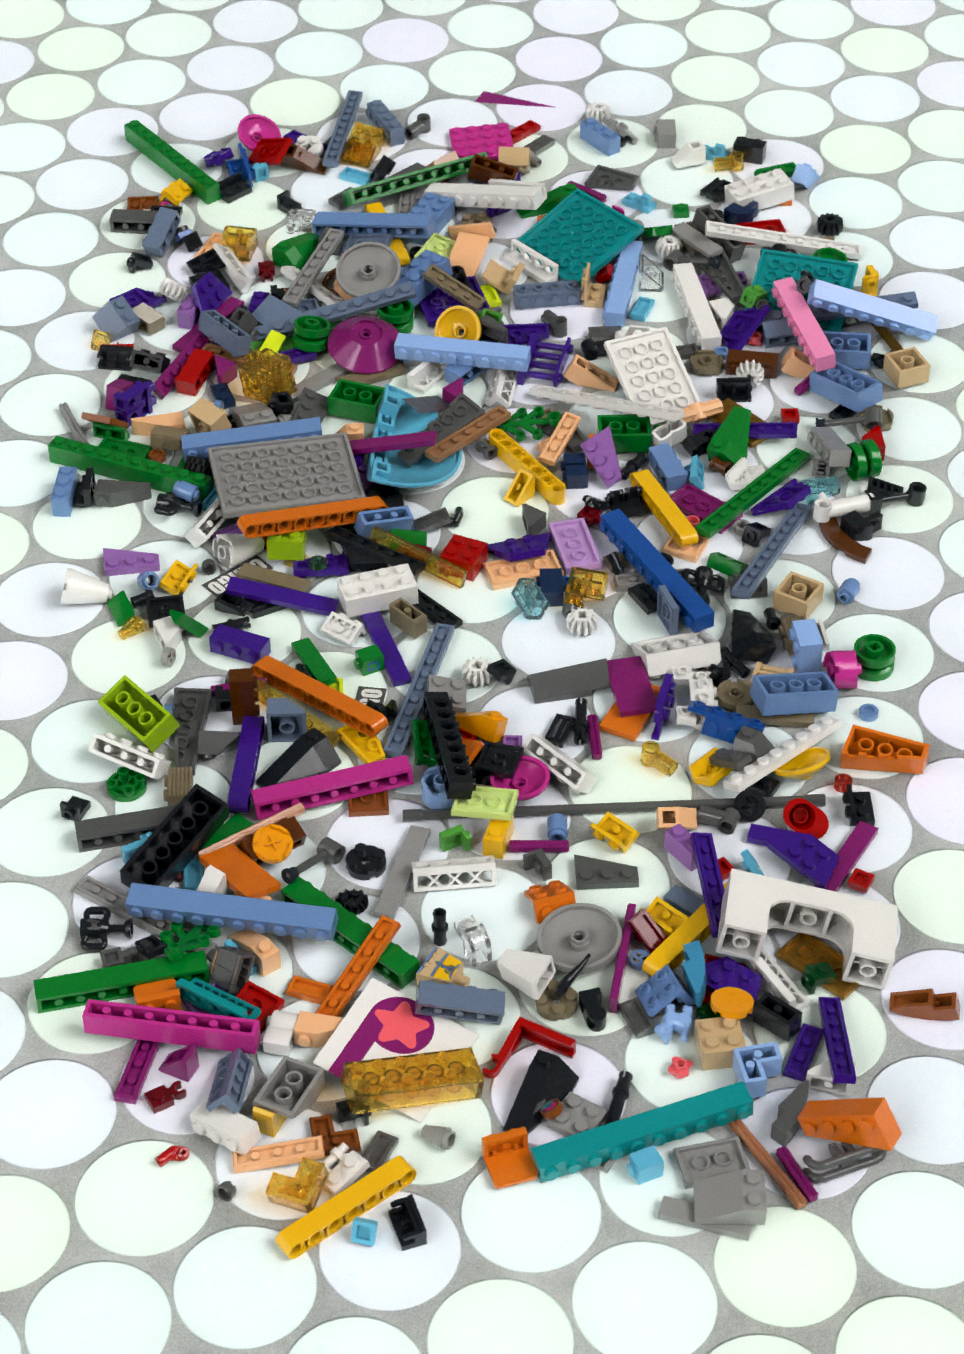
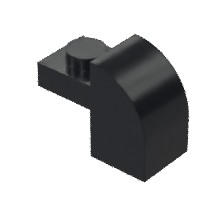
M854 510L841 516L840 528L853 540L868 541L872 539L873 532L881 529L883 514L877 511L867 517H863Z

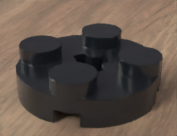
M364 843L356 844L355 848L350 850L345 858L348 873L353 878L364 881L370 880V877L375 875L376 878L381 876L387 866L385 851Z

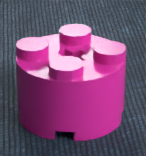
M839 650L826 652L823 667H827V674L836 688H857V678L862 672V667L860 663H857L856 651Z

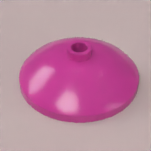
M259 114L245 116L239 122L237 128L239 140L251 151L255 149L260 139L281 138L278 126L268 117Z
M530 756L522 757L513 780L490 776L491 786L519 790L517 801L529 800L540 795L546 790L550 782V773L547 766L542 761Z

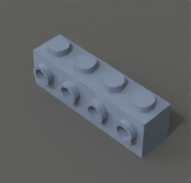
M381 100L368 102L366 116L391 147L405 144L404 127Z
M578 281L513 285L515 309L579 305L580 288Z
M215 309L201 311L198 330L234 357L249 355L251 335Z
M420 980L416 990L415 1014L500 1025L505 1015V992L498 991L497 989H481L475 986L466 987L453 983L443 984L432 980Z

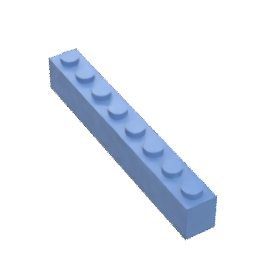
M317 212L311 223L313 231L317 235H321L324 228L328 227L344 231V237H349L350 234L392 233L394 238L430 239L436 227L432 214Z
M320 417L181 435L184 462H186L187 456L209 459L207 448L318 436L322 435Z

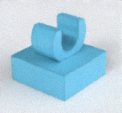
M265 162L252 164V172H254L255 176L254 182L257 183L269 178L268 164Z
M356 1216L353 1220L351 1242L373 1247L376 1243L378 1221Z

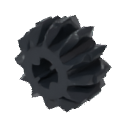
M826 213V215L821 214L818 217L817 231L821 235L834 237V235H839L842 232L843 219L839 217V214Z

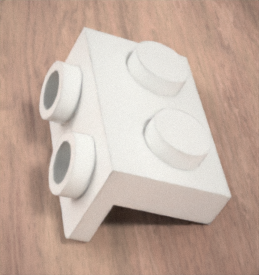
M741 457L725 474V478L730 490H742L763 474L765 470L763 465L748 466L746 458Z

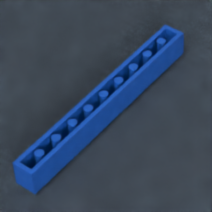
M620 509L600 515V531L618 548V551L627 558L628 562L646 579V582L655 589L657 594L659 586H666L679 607V617L694 633L714 626L715 612Z

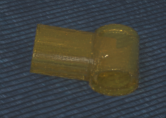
M733 152L730 156L714 158L715 172L725 170L733 172L742 171L744 169V154L742 152Z
M644 742L640 757L641 764L646 767H654L669 777L674 774L678 768V762L660 751V746L657 742Z

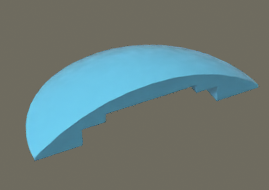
M386 384L372 438L419 433L424 431L431 421L437 419L439 413L420 414L403 400L405 398H415V396ZM462 449L438 464L424 457L410 468L397 458V453L400 450L369 453L366 475L368 481L391 487L419 488L433 486L448 480L455 474L461 463Z

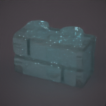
M520 578L516 583V587L511 592L516 605L520 607L526 619H542L544 611L547 610L550 604L533 578Z

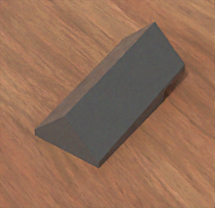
M606 658L527 675L535 704L591 696V690L610 688Z

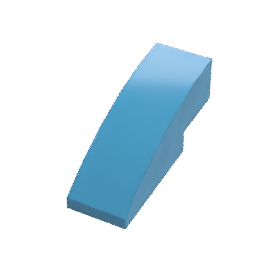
M699 940L683 945L685 962H682L683 977L697 1008L702 1006L706 991L705 959Z

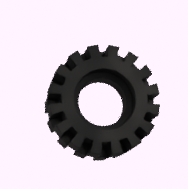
M187 456L183 469L212 476V480L214 479L210 461L195 456Z

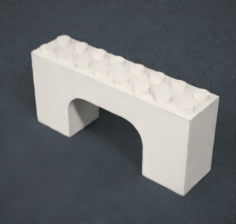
M731 869L722 899L716 952L758 962L767 930L780 928L831 940L842 950L844 956L842 981L857 982L860 985L884 990L895 962L898 905Z

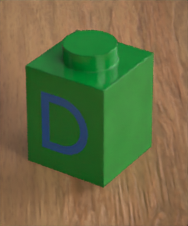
M376 644L355 651L354 666L356 670H360L363 676L384 670V655Z

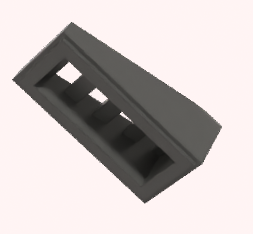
M488 315L479 319L482 335L505 344L508 343V329Z

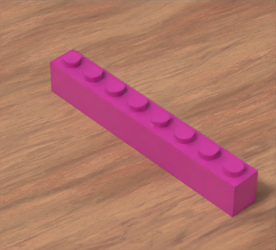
M407 755L250 791L257 820L268 818L297 803H302L305 809L412 785L414 781Z
M88 999L82 1014L84 1032L89 1034L185 1046L195 1044L201 1048L234 1051L239 1047L244 1053L256 1054L261 1037L260 1022L254 1019Z

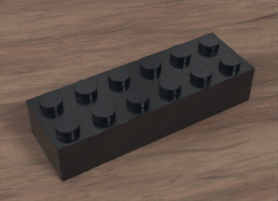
M195 784L120 870L121 883L130 888L131 883L169 887L197 855V852L203 848L228 819L229 804L200 785Z

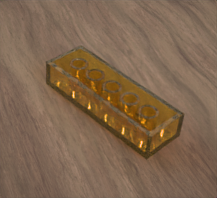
M472 1047L346 1062L343 1065L340 1081L351 1113L355 1115L479 1099L485 1080Z

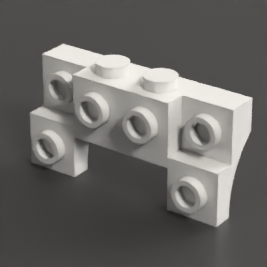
M672 666V674L674 675L676 685L688 687L689 704L691 701L699 700L711 707L718 706V700H714L717 697V689L713 687L712 679L709 677L710 672H692V666ZM676 706L677 725H688L700 731L702 730L706 716L688 711V706Z

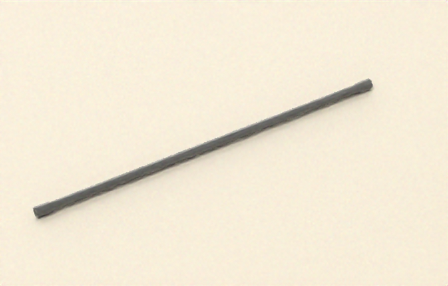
M825 794L763 797L766 807L785 806L790 800L795 798L806 799L815 806L826 805ZM735 798L516 806L514 816H540L556 813L567 815L656 811L658 807H688L699 810L701 805L716 809L733 808ZM747 800L746 805L742 808H753L757 803H750ZM451 809L403 810V822L470 818L451 816Z

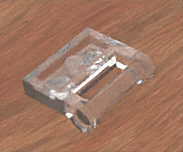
M316 209L289 210L286 232L288 234L314 232L311 223L316 215ZM296 217H299V224H295Z

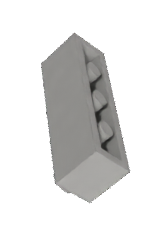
M811 426L810 432L807 435V441L829 467H849L852 450L831 427Z

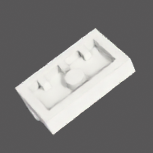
M332 611L320 628L322 633L350 647L354 645L360 634L363 636L367 634L361 622L358 620L351 621L348 616L341 612L337 614Z

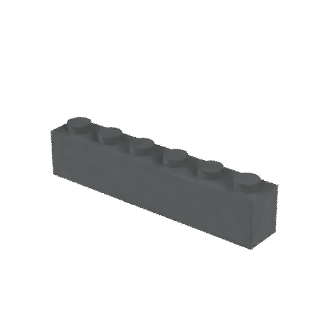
M177 805L74 821L79 853L123 846L140 840V835L149 831L153 833Z

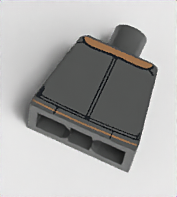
M233 946L217 947L216 950L212 949L207 954V960L212 963L209 974L230 994L239 993L250 978L256 954Z

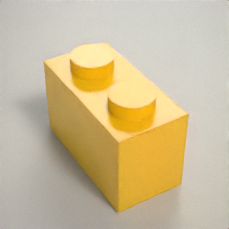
M514 814L512 821L490 819L483 837V856L493 855L494 858L503 860L514 832Z

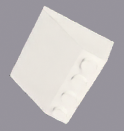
M704 630L697 633L692 631L631 642V648L635 656H641L646 673L652 679L660 678L661 675L666 673L672 674V666H692V672H694L698 668H708L711 664L718 665L721 662L720 642Z

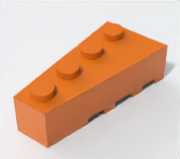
M853 724L841 752L840 768L923 774L929 758L930 745Z
M885 1097L811 1100L806 1103L797 1117L806 1136L892 1151L902 1135Z

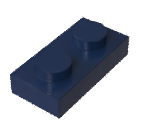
M226 382L210 386L214 399L224 402V409L236 407V401Z

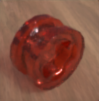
M845 773L836 775L834 789L840 793L846 792L847 784H851L852 787V777Z

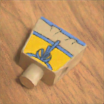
M436 946L417 971L416 986L418 987L420 980H432L436 983H453L467 987L470 984L471 978L464 975V966L461 960Z

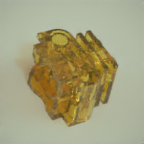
M268 348L262 351L254 349L245 356L243 366L238 367L244 396L268 404L272 393L288 391L289 395H292L296 392L297 387H294L296 382L291 373L292 363L290 356L275 353Z

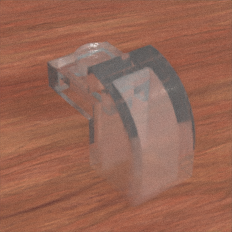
M473 915L455 921L454 928L463 940L464 955L472 967L491 961L492 947L484 925L482 923L479 924Z

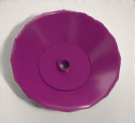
M370 316L352 317L337 324L330 332L327 343L330 356L339 366L351 372L361 374L380 373L393 367L399 360L395 359L394 344L399 332L392 324L380 318Z

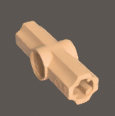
M717 398L703 403H692L686 408L681 409L684 410V417L682 419L686 423H698L707 419V417L723 413L722 401Z

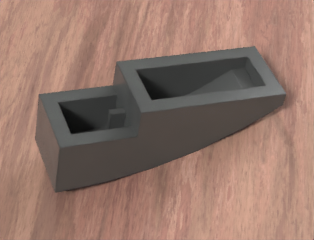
M807 1079L778 1105L777 1119L772 1123L770 1138L782 1146H787L801 1126L797 1117L808 1100L809 1081Z

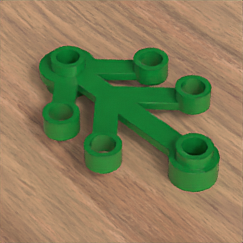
M542 406L535 407L529 414H527L526 408H519L509 420L496 428L513 434L518 442L524 441L526 435L524 431H519L515 427H521L531 433L534 440H540L543 438L542 430L536 429L533 425L550 424L552 427H557L561 420V414L558 411H553L547 415V418L533 419L544 416L545 413Z
M172 922L170 924L171 931H162L160 933V940L167 945L164 949L167 959L175 961L182 959L185 951L209 946L210 938L219 937L221 933L219 926L203 924L200 926L196 925L186 934L183 929V923ZM172 933H175V935L179 939L178 942L173 941Z

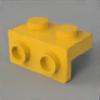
M179 178L176 182L172 181L168 188L165 187L162 190L159 201L167 198L174 205L178 206L194 190Z
M866 265L865 276L862 277L861 293L876 297L879 273L873 265Z
M176 559L158 586L172 595H179L181 592L185 593L190 585L188 581L192 582L197 575L195 570L198 565L195 563L190 568Z
M712 748L689 766L695 784L707 787L714 786L720 779L729 775L734 770L711 765L709 757L714 755L718 748Z
M607 812L597 825L593 822L590 825L594 831L592 834L598 840H606L609 847L615 851L619 849L623 853L627 852L640 835L637 830L610 812Z
M657 896L646 909L666 937L670 936L689 918Z

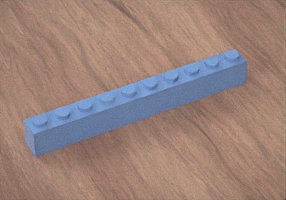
M131 883L125 903L128 914L137 918L166 919L176 923L189 922L199 926L203 924L216 925L220 928L228 927L238 931L252 930L256 933L267 932L278 936L291 935L300 939L314 938L319 941H333L338 923L336 908Z

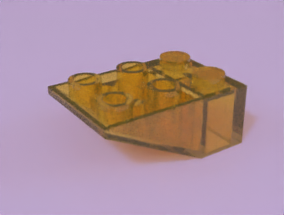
M355 122L340 161L369 168L380 153L385 142L384 129Z

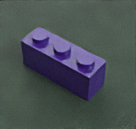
M219 624L209 637L210 652L251 664L256 663L265 655L269 656L271 653L270 638Z

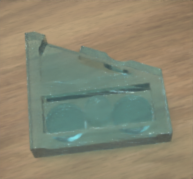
M837 477L802 480L804 484L810 486L812 492L805 497L807 504L810 506L814 505V501L819 498L818 495L822 492L828 498L840 493Z

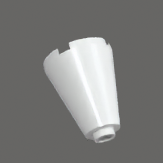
M217 534V538H214L212 542L214 558L218 557L220 563L217 564L223 570H229L262 552L265 546L262 537L246 538L244 534Z
M67 568L61 604L107 603V599L112 597L113 589L109 588L110 584L72 568Z

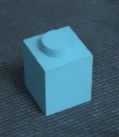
M652 1145L629 1154L627 1170L630 1177H634L638 1185L663 1176L664 1161L655 1146Z

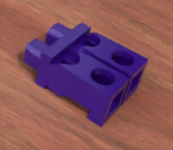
M138 380L125 392L113 394L116 419L129 423V428L131 426V418L145 417L147 413L151 414L153 412L152 406L157 404L156 397L151 394L152 391L156 390L155 384L151 381L143 383Z

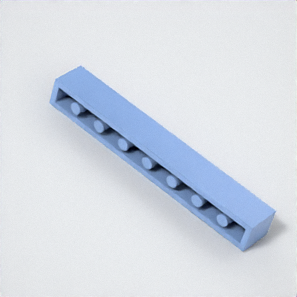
M643 241L631 242L617 255L612 280L607 292V300H605L602 312L605 326H621L622 328L625 326L642 257Z
M815 279L809 287L807 304L813 305L816 308H824L830 312L843 314L846 317H854L863 322L874 323L876 326H884L893 331L904 332L906 335H914L923 340H930L936 334L937 315Z
M398 333L394 344L395 359L527 372L531 360L530 346L406 333Z

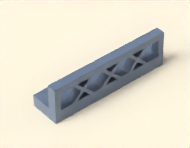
M239 1047L219 1060L206 1109L209 1112L223 1103L233 1114L241 1110L253 1062Z

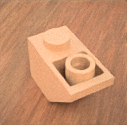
M658 807L656 809V830H668L677 824H681L686 829H697L696 808Z

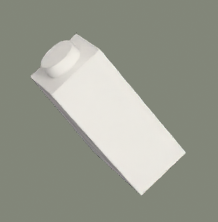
M506 948L497 962L501 978L534 1000H539L556 973L551 955Z

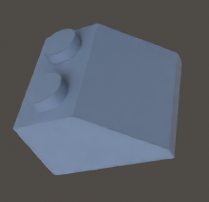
M123 295L106 303L92 316V319L109 343L137 332L140 324V319Z
M267 698L268 742H295L301 735L307 732L306 711L288 698Z

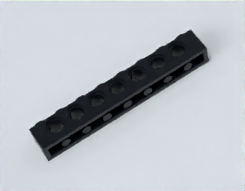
M424 692L422 710L447 799H471L472 791L476 790V780L472 777V767H469V756H466V746L462 744L459 722H456V712L452 710L453 702L449 699L447 692Z

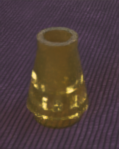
M137 615L136 617L133 616L117 632L120 638L125 640L144 632L147 626L144 620Z

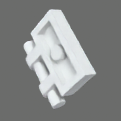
M344 1142L338 1147H334L330 1151V1155L323 1162L317 1163L315 1165L316 1169L310 1173L315 1180L321 1175L325 1176L321 1180L322 1186L334 1195L339 1194L352 1185L370 1167L369 1162L354 1150L347 1156L344 1155L349 1149ZM338 1161L339 1164L331 1170L330 1167Z

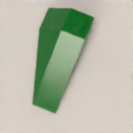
M575 183L559 186L547 192V199L537 210L516 209V212L521 219L547 214L571 194L577 186Z
M308 232L280 241L272 248L274 265L279 267L295 266L302 270L318 246L320 235Z
M738 406L733 407L713 435L707 447L708 461L711 462L717 456L724 462H731L733 467L741 457L747 459L751 410Z

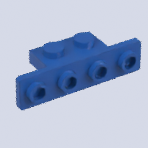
M238 143L239 159L226 161L229 175L232 176L240 172L242 174V181L247 180L248 184L253 187V181H255L254 172H252L245 148H242L241 143Z
M699 700L691 701L687 709L688 711L706 716L701 734L733 744L736 735L743 725L759 730L762 733L766 726L759 719H749L737 712L730 713L718 706L711 707Z

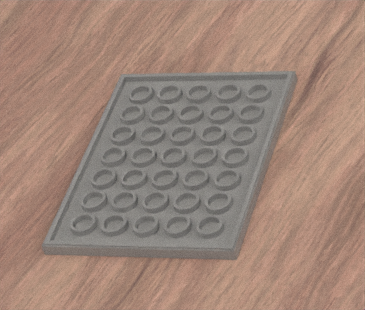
M347 432L207 448L223 519L241 517L246 514L366 498Z

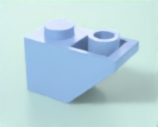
M797 163L791 181L797 186L809 189L820 176L816 173L815 169H812L811 165Z

